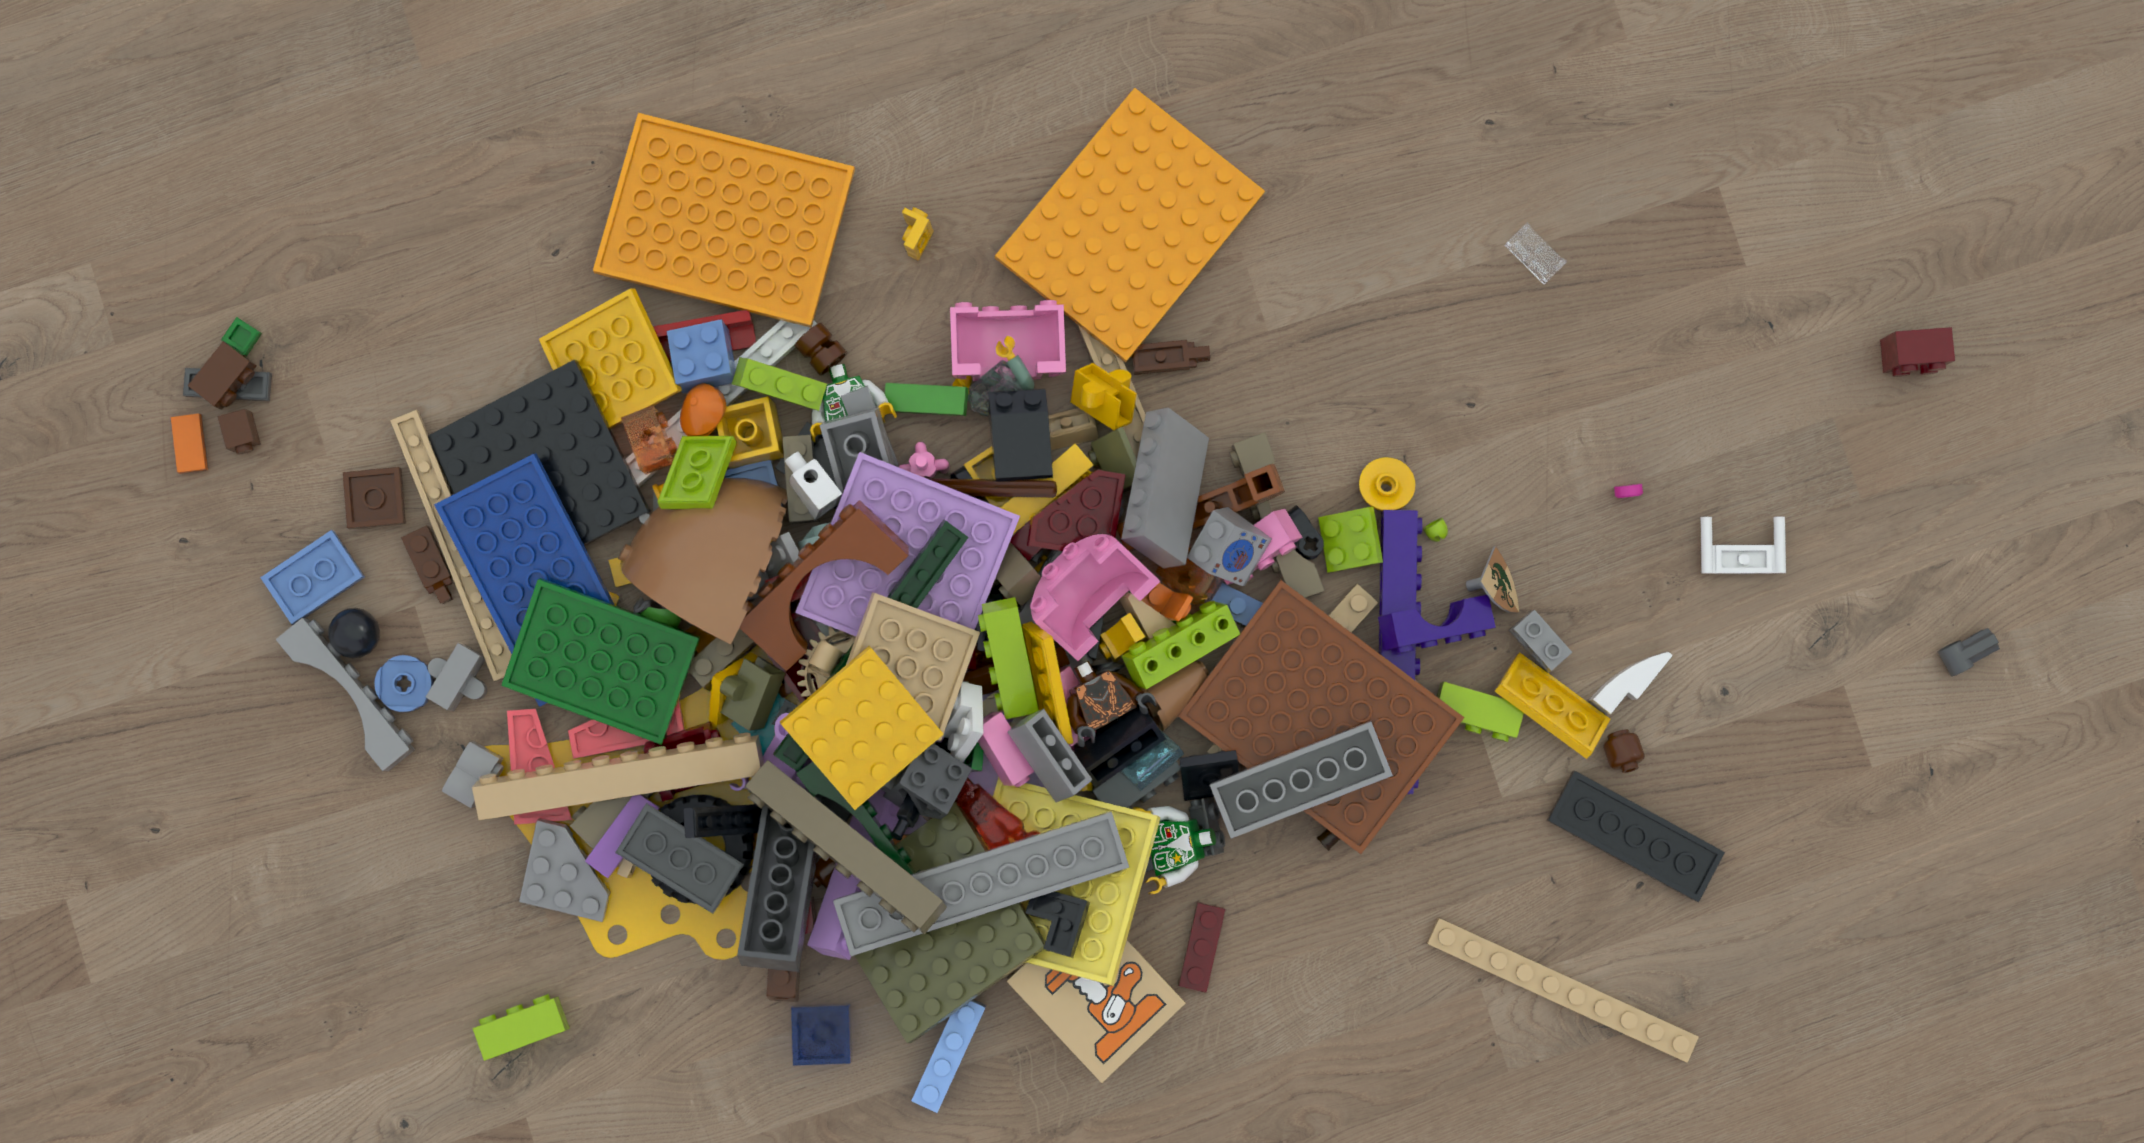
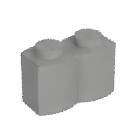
M475 741L469 742L456 767L448 777L442 792L470 808H475L476 805L472 791L473 785L483 775L496 774L499 777L504 768L501 765L503 757Z

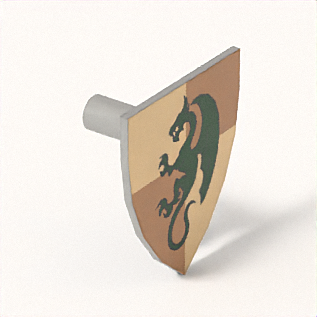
M1494 546L1481 577L1466 581L1467 590L1474 591L1483 588L1492 603L1508 613H1519L1514 581L1506 562L1497 547Z

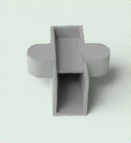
M458 643L448 660L442 658L431 660L428 664V672L436 680L427 693L426 698L450 711H455L464 695L475 700L484 698L487 694V686L483 681L476 678L477 673L485 662L484 656L470 647Z

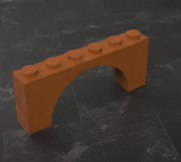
M860 500L854 505L848 504L840 512V519L834 525L827 524L818 534L820 538L813 545L807 543L798 553L799 558L793 564L790 562L786 563L777 574L779 577L773 583L766 582L757 594L759 596L752 603L749 600L747 601V613L740 629L785 671L807 652L808 642L802 637L795 626L790 605L796 586L807 573L817 566L830 561L852 559L874 565L889 575L909 556V546Z

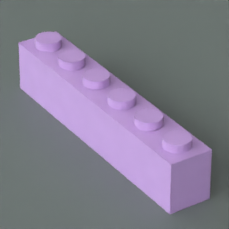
M879 789L867 800L877 810L878 814L875 817L881 826L886 823L893 831L898 822L897 812L900 808L884 798L885 792ZM852 816L849 826L877 847L864 826ZM835 867L807 945L823 955L850 960L851 956L833 900L861 890L856 886L859 883L858 880L852 875L848 879L845 878Z

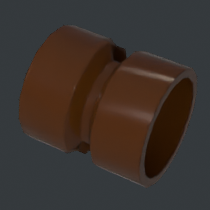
M822 322L804 333L794 345L804 358H811L810 365L820 376L829 372L830 367L836 366L847 355V351L837 340H831L832 334Z

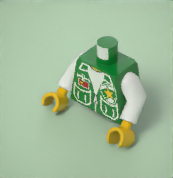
M840 364L829 368L832 383L826 386L819 411L812 410L810 433L812 441L816 442L815 437L822 434L820 425L824 421L847 416L848 414L841 395L867 385L876 408L879 407L883 423H886L884 420L885 415L893 414L894 418H896L897 414L882 390L870 380H862L860 376L849 378L845 364Z
M1170 806L1148 808L1147 811L1139 807L1132 808L1133 810L1160 817L1151 856L1155 875L1161 876L1160 878L1150 877L1145 880L1144 884L1150 881H1154L1157 884V889L1148 893L1150 895L1160 892L1163 886L1168 888L1185 881L1198 868V860L1205 858L1203 847L1216 844L1214 830L1212 828L1199 830L1197 819H1189L1188 815L1183 811Z

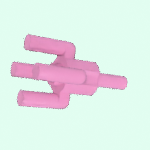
M923 442L916 443L915 453L910 457L909 464L899 466L901 469L928 479L934 478L938 471L946 474L950 470L949 462L946 459L935 460V457L927 452L926 445Z

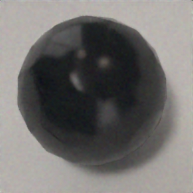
M347 608L339 612L332 619L328 628V637L331 646L342 656L352 659L361 658L371 653L377 646L380 639V629L377 620L366 610Z

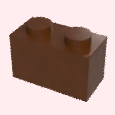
M223 341L188 384V387L214 407L222 410L234 402L237 397L236 392L241 385H246L255 374L253 370L257 365Z

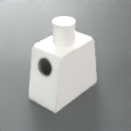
M799 451L785 460V463L793 472L789 483L814 520H817L839 504L842 492L817 460L813 459L807 463ZM805 478H810V479H812L814 482H813V483H808V482H806L804 479H805Z

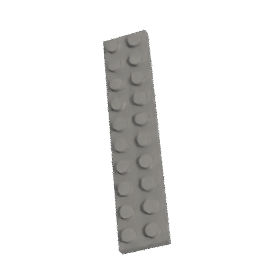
M1112 811L933 867L911 876L943 900L947 906L927 931L929 932L1129 868V864ZM858 891L833 900L850 956L923 933L918 929L914 933L901 923L903 917L896 911L892 915L878 904L881 899L874 893L869 897L863 891Z

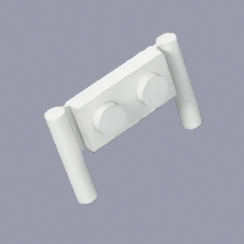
M1700 517L1701 574L1786 573L1785 517H1773L1774 545H1712V517Z

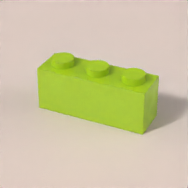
M739 357L732 380V385L817 411L820 409L827 386L826 383Z
M1440 683L1437 697L1465 717L1460 723L1465 725L1464 730L1476 734H1481L1482 730L1492 732V738L1508 742L1509 738L1518 737L1524 713L1510 702L1500 697L1451 683Z
M549 994L533 999L534 1005L524 1009L523 1005L520 1004L506 1009L507 1016L497 1019L496 1015L493 1014L480 1019V1026L472 1029L483 1060L491 1059L570 1029L559 997L551 999Z

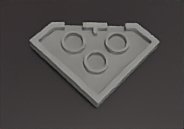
M539 818L536 822L519 902L603 922L610 896L609 889L605 883L601 882L594 868L585 862L587 855L574 840L573 833L566 824Z

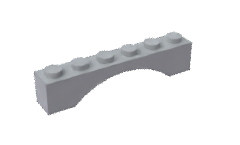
M301 618L280 635L276 641L294 662L308 664L324 671L347 690L362 718L365 750L382 771H390L415 750L411 745L413 742L412 737L403 728L399 730L393 723L396 718L388 708H381L375 701L378 696L368 685L364 687L357 679L360 674L350 663L346 665L340 658L341 654L331 646L330 642L326 641L322 636L325 631L321 625L314 619L310 621L309 619Z

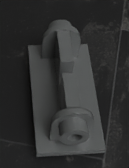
M1214 797L1190 801L1191 807H1188L1190 818L1197 819L1198 825H1202L1203 830L1212 828L1215 832L1216 844L1203 847L1205 856L1224 853L1225 837L1219 828L1220 810L1217 803L1214 802Z

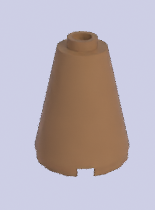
M1201 661L1192 662L1148 689L1141 688L1144 693H1151L1155 697L1156 707L1150 702L1144 705L1147 707L1148 714L1160 731H1164L1173 723L1207 679L1209 672Z

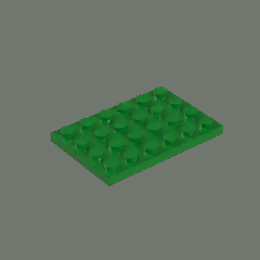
M539 578L501 686L662 745L701 637Z

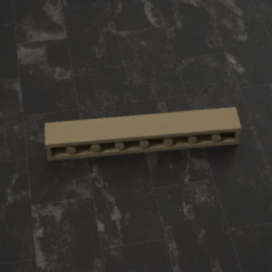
M769 760L763 764L745 785L751 794L748 798L759 808L765 805L772 811L770 816L781 826L787 823L794 828L791 833L802 843L808 840L816 847L813 851L825 861L831 858L837 863L835 869L847 879L852 875L859 881L856 886L869 897L873 893L879 897L881 901L878 904L891 915L895 911L903 917L901 923L913 933L918 929L925 935L947 908L943 900Z

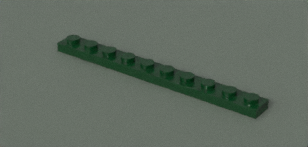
M943 520L887 598L918 608L969 537L946 520ZM853 644L825 683L846 666ZM789 733L773 753L775 757L797 772L809 758Z

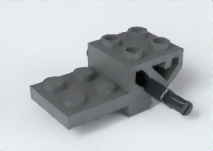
M944 737L942 743H933L880 788L885 792L883 797L900 808L897 812L898 822L891 832L894 839L902 840L907 828H913L920 815L940 820L944 818L962 789L972 768L951 755V750H948L949 738Z

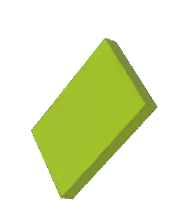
M682 436L657 502L661 509H712L737 443L734 436Z

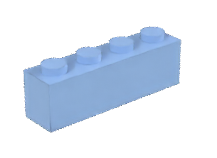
M973 999L949 1017L911 1100L912 1102L938 1113L986 1005Z

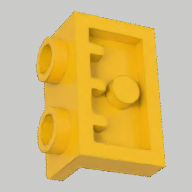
M904 207L902 214L906 224L909 226L902 240L905 241L904 247L908 256L919 261L934 230L930 220L927 219L928 214L915 207L912 210Z

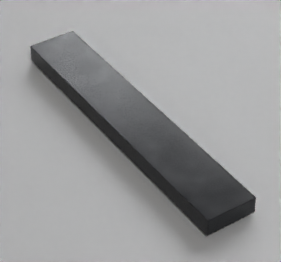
M755 804L684 808L685 838L758 833L762 808Z

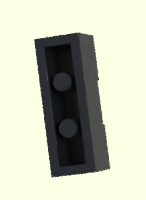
M1138 704L1136 708L1115 719L1095 733L1094 743H1092L1091 739H1088L1084 742V747L1078 746L1073 752L1092 778L1091 783L1096 789L1166 740L1151 716L1148 713H1141Z

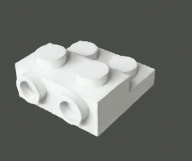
M962 682L943 735V737L949 738L948 750H951V755L964 762L984 733L982 686L968 682Z

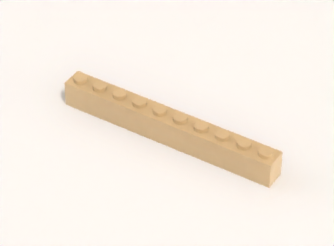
M741 733L733 736L734 739L725 741L721 737L708 739L705 741V744L694 745V742H685L678 744L677 748L666 750L664 746L649 749L647 754L629 751L620 754L619 758L609 759V756L605 755L592 759V762L582 764L581 760H573L564 763V767L553 768V765H543L535 768L536 771L526 773L524 769H517L508 772V776L497 777L496 774L483 775L479 777V780L472 787L478 820L753 777L764 764L759 735L751 736L750 733Z

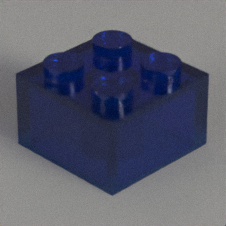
M851 1003L794 1005L791 1007L793 1066L850 1064L853 1061Z

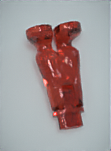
M967 777L956 798L958 800L957 805L961 807V810L980 833L990 849L1009 844V838L1018 841L1040 834L1037 830L1027 832L1024 829V823L1019 817L1001 805L980 784L975 785Z

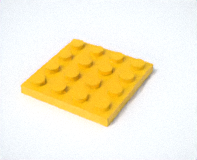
M635 288L626 290L539 338L553 370L572 360L578 361L610 429L682 391L681 386L675 383L673 369Z
M870 646L780 721V724L854 810L944 735Z

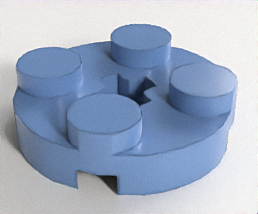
M399 655L389 659L377 671L374 682L375 691L379 699L388 708L398 712H411L426 705L428 702L426 695L434 683L433 676L428 672V665L418 658L408 655ZM406 675L408 681H411V687H407V691L402 692V687L397 686V681H401L403 676Z

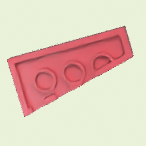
M680 700L677 703L667 735L685 730ZM593 719L568 730L573 759L643 746L646 742L650 741Z
M536 709L507 711L511 771L524 769L525 773L536 771L535 768L543 765H553V768H555ZM568 806L514 815V825L536 823L539 818L553 822L572 820Z

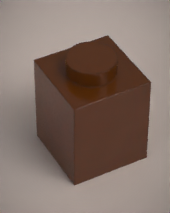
M242 409L217 416L226 449L239 455L252 452L253 446L261 445L251 411Z

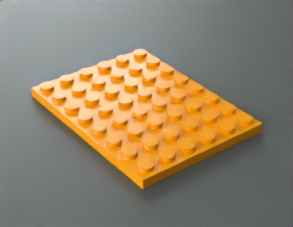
M1134 88L997 252L995 259L1046 300H1055L1057 305H1064V314L1126 363L1260 200L1265 190Z
M638 113L593 272L618 280L738 310H747L750 313L812 328L855 167Z

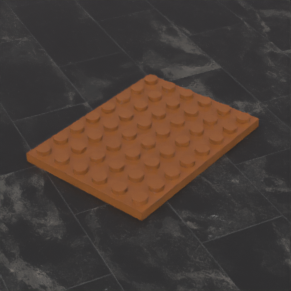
M1280 580L1178 716L1223 751L1236 750L1238 762L1247 769L1371 721L1393 776L1304 810L1305 813L1360 854L1363 853L1465 718L1282 580Z

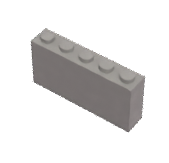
M1170 408L1146 412L1121 540L1162 568L1186 565L1209 437Z

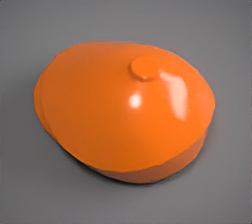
M705 383L694 386L688 392L680 412V425L687 436H708L715 430L726 411V400L723 393L716 387Z

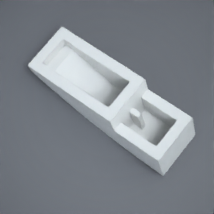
M1665 652L1630 665L1602 685L1588 701L1605 715L1611 714L1625 696L1631 700L1638 699L1673 655Z

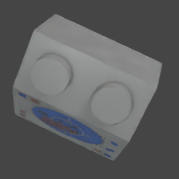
M1229 507L1216 509L1211 513L1187 558L1211 575L1245 586L1272 538Z

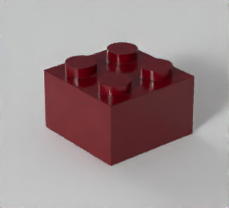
M1952 327L1895 331L1880 339L1883 373L1892 372L1893 377L1908 376L1910 372L1920 370L1921 375L1938 373V370L1946 369V365L1955 361Z

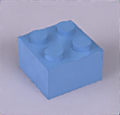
M722 319L667 331L675 383L681 386L683 394L688 393L694 386L701 383L714 387L732 383L736 368L729 329Z

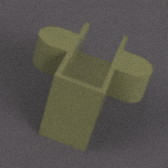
M759 656L755 664L744 658L738 675H730L721 683L720 692L727 697L720 713L749 731L764 728L786 673Z

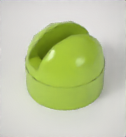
M1443 518L1436 519L1423 528L1427 537L1435 542L1440 541V538L1445 539L1448 534V528Z

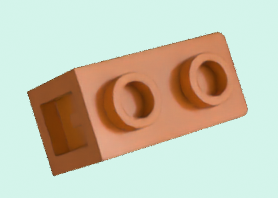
M1159 582L1141 601L1167 619L1179 622L1190 612V603L1193 597L1189 594L1173 592Z

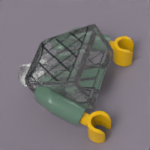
M1006 336L1004 339L1007 348L1002 345L1001 341H998L995 350L998 356L1007 358L1008 362L1001 360L972 385L971 376H966L964 380L956 378L952 386L969 388L968 402L971 405V410L979 412L982 416H989V392L1034 390L1035 383L1019 355L1015 356L1013 353L1015 341L1011 336Z

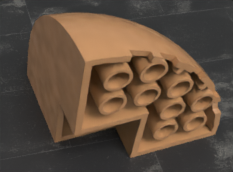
M724 478L712 509H661L658 507L641 525L630 546L625 544L618 557L621 560L622 573L639 590L669 611L703 631L731 644L747 613V597L751 598L758 590L761 577L758 576L759 571L764 573L773 552H771L772 545H770L771 540L776 542L783 524L781 522L786 508L782 507L781 503L785 505L787 502V490L760 480Z

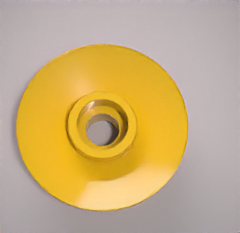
M1389 457L1378 458L1371 461L1363 469L1359 479V490L1365 502L1374 507V509L1380 511L1399 510L1412 499L1415 492V478L1410 468L1402 461ZM1383 484H1388L1391 487V490L1385 492L1382 490L1381 486Z

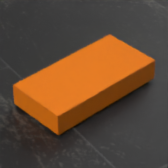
M201 414L171 417L177 473L208 470Z

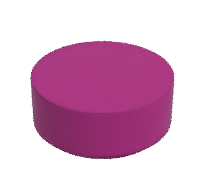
M1642 484L1615 486V497L1640 496L1643 494Z

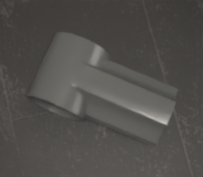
M1985 628L1963 641L1953 642L1937 652L1950 676L1953 677L1974 666L1973 663L2000 648L1994 633L1989 628Z

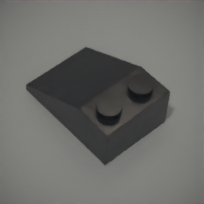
M1046 390L989 392L988 415L995 481L1053 478Z

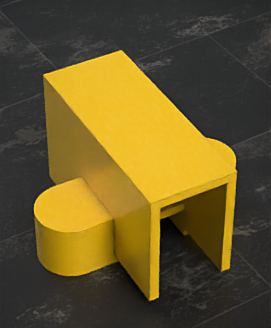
M1091 363L1075 370L1070 402L1112 430H1116L1132 423L1137 393L1129 389L1131 382L1130 372L1117 369L1108 373L1096 364Z

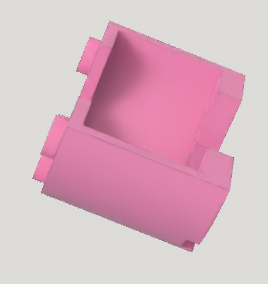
M1040 301V305H1035L1034 310H1027V306H1011L1010 310L999 311L997 306L982 307V311H978V307H972V303L969 302L955 303V307H950L952 376L954 378L964 380L966 376L973 375V381H981L979 379L993 368L1005 370L1002 372L1013 377L1014 374L1007 365L1006 367L1005 364L1008 362V359L998 356L995 351L998 341H1001L1002 345L1007 348L1004 343L1006 336H1011L1014 339L1015 347L1013 353L1015 356L1019 355L1033 380L1041 379L1043 373H1049V377H1056L1066 373L1064 305H1057V301Z
M1106 534L1092 535L1076 543H1069L1052 563L1044 567L1042 577L1036 586L1030 604L1031 615L1038 626L1053 636V639L1079 661L1099 642L1089 628L1127 591L1130 590L1141 601L1160 580L1114 537Z

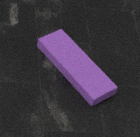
M642 794L632 796L585 862L609 878L623 860V857L615 852L645 804L648 803L657 810L660 808Z

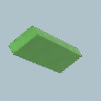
M899 383L885 384V396L896 413L966 416L969 391L967 387Z

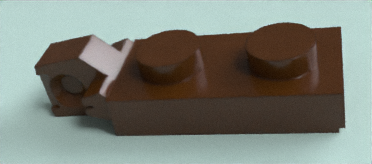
M1187 340L1141 344L1132 355L1134 375L1197 368V363L1210 361L1209 346L1195 347L1194 342H1187Z
M426 525L401 537L420 580L428 593L435 592L440 604L454 600L448 589V585L453 583L451 580L452 575L429 526Z

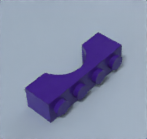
M1488 595L1450 603L1448 616L1440 626H1435L1425 621L1417 609L1390 613L1378 617L1385 650L1396 648L1397 654L1414 650L1413 645L1420 644L1421 649L1437 646V640L1445 639V644L1462 641L1461 635L1465 634L1469 635V639L1486 636L1485 630L1496 628Z

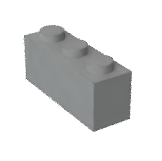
M1044 709L1026 716L1008 731V734L1055 802L1074 796L1092 781V778Z

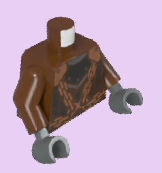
M1089 661L1073 668L1081 683L1069 690L1070 696L1067 698V712L1070 726L1074 733L1078 735L1077 742L1080 747H1084L1085 741L1083 737H1089L1092 743H1094V730L1136 708L1135 703H1139L1140 711L1143 714L1148 713V709L1144 705L1145 703L1150 702L1156 707L1155 697L1151 693H1144L1133 681L1117 672L1106 670L1096 675Z

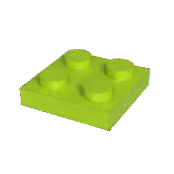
M1374 507L1318 517L1321 537L1324 543L1323 549L1327 573L1383 563Z

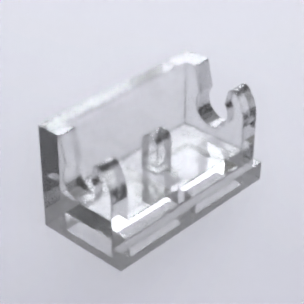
M1528 222L1505 244L1543 284L1567 263L1531 228Z

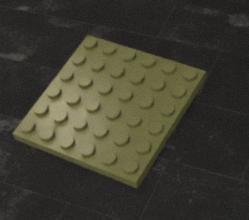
M958 802L953 803L950 811L941 820L936 818L930 819L896 844L898 849L903 846L912 858L910 865L915 872L918 870L924 871L988 850ZM1020 902L926 932L925 935H916L854 956L906 1043H912L1044 950L1045 940L1030 916L1026 914V910Z

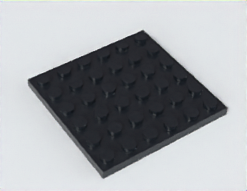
M572 360L428 435L432 448L454 494L536 453L584 546L638 519L639 516L651 512L577 360Z

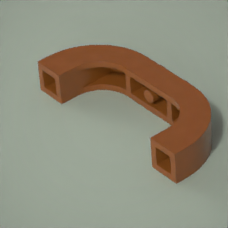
M1270 464L1244 474L1245 478L1198 496L1192 531L1205 526L1213 510L1229 507L1234 512L1239 513L1283 494L1285 489L1276 465ZM1125 522L1117 525L1120 539L1122 538ZM1121 540L1123 546L1128 551L1136 550L1135 548Z

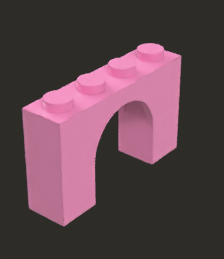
M1063 666L1059 668L1067 707V698L1070 696L1069 690L1080 684L1070 666ZM991 712L983 718L984 733L978 743L1003 785L1019 787L1030 780L1029 775L1034 770L1008 734L1011 727L1003 713ZM1071 727L1073 743L1069 744L1073 751L1076 748L1074 744L1077 743L1078 735L1074 733ZM1083 737L1084 741L1090 739L1089 737Z

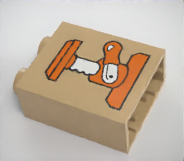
M1126 940L1114 986L1026 962L1015 969L1007 978L1009 985L1101 1083L1186 1004L1181 996L1128 940Z

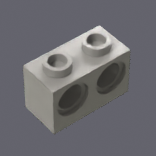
M1535 610L1528 612L1509 629V632L1546 672L1552 671L1572 653Z

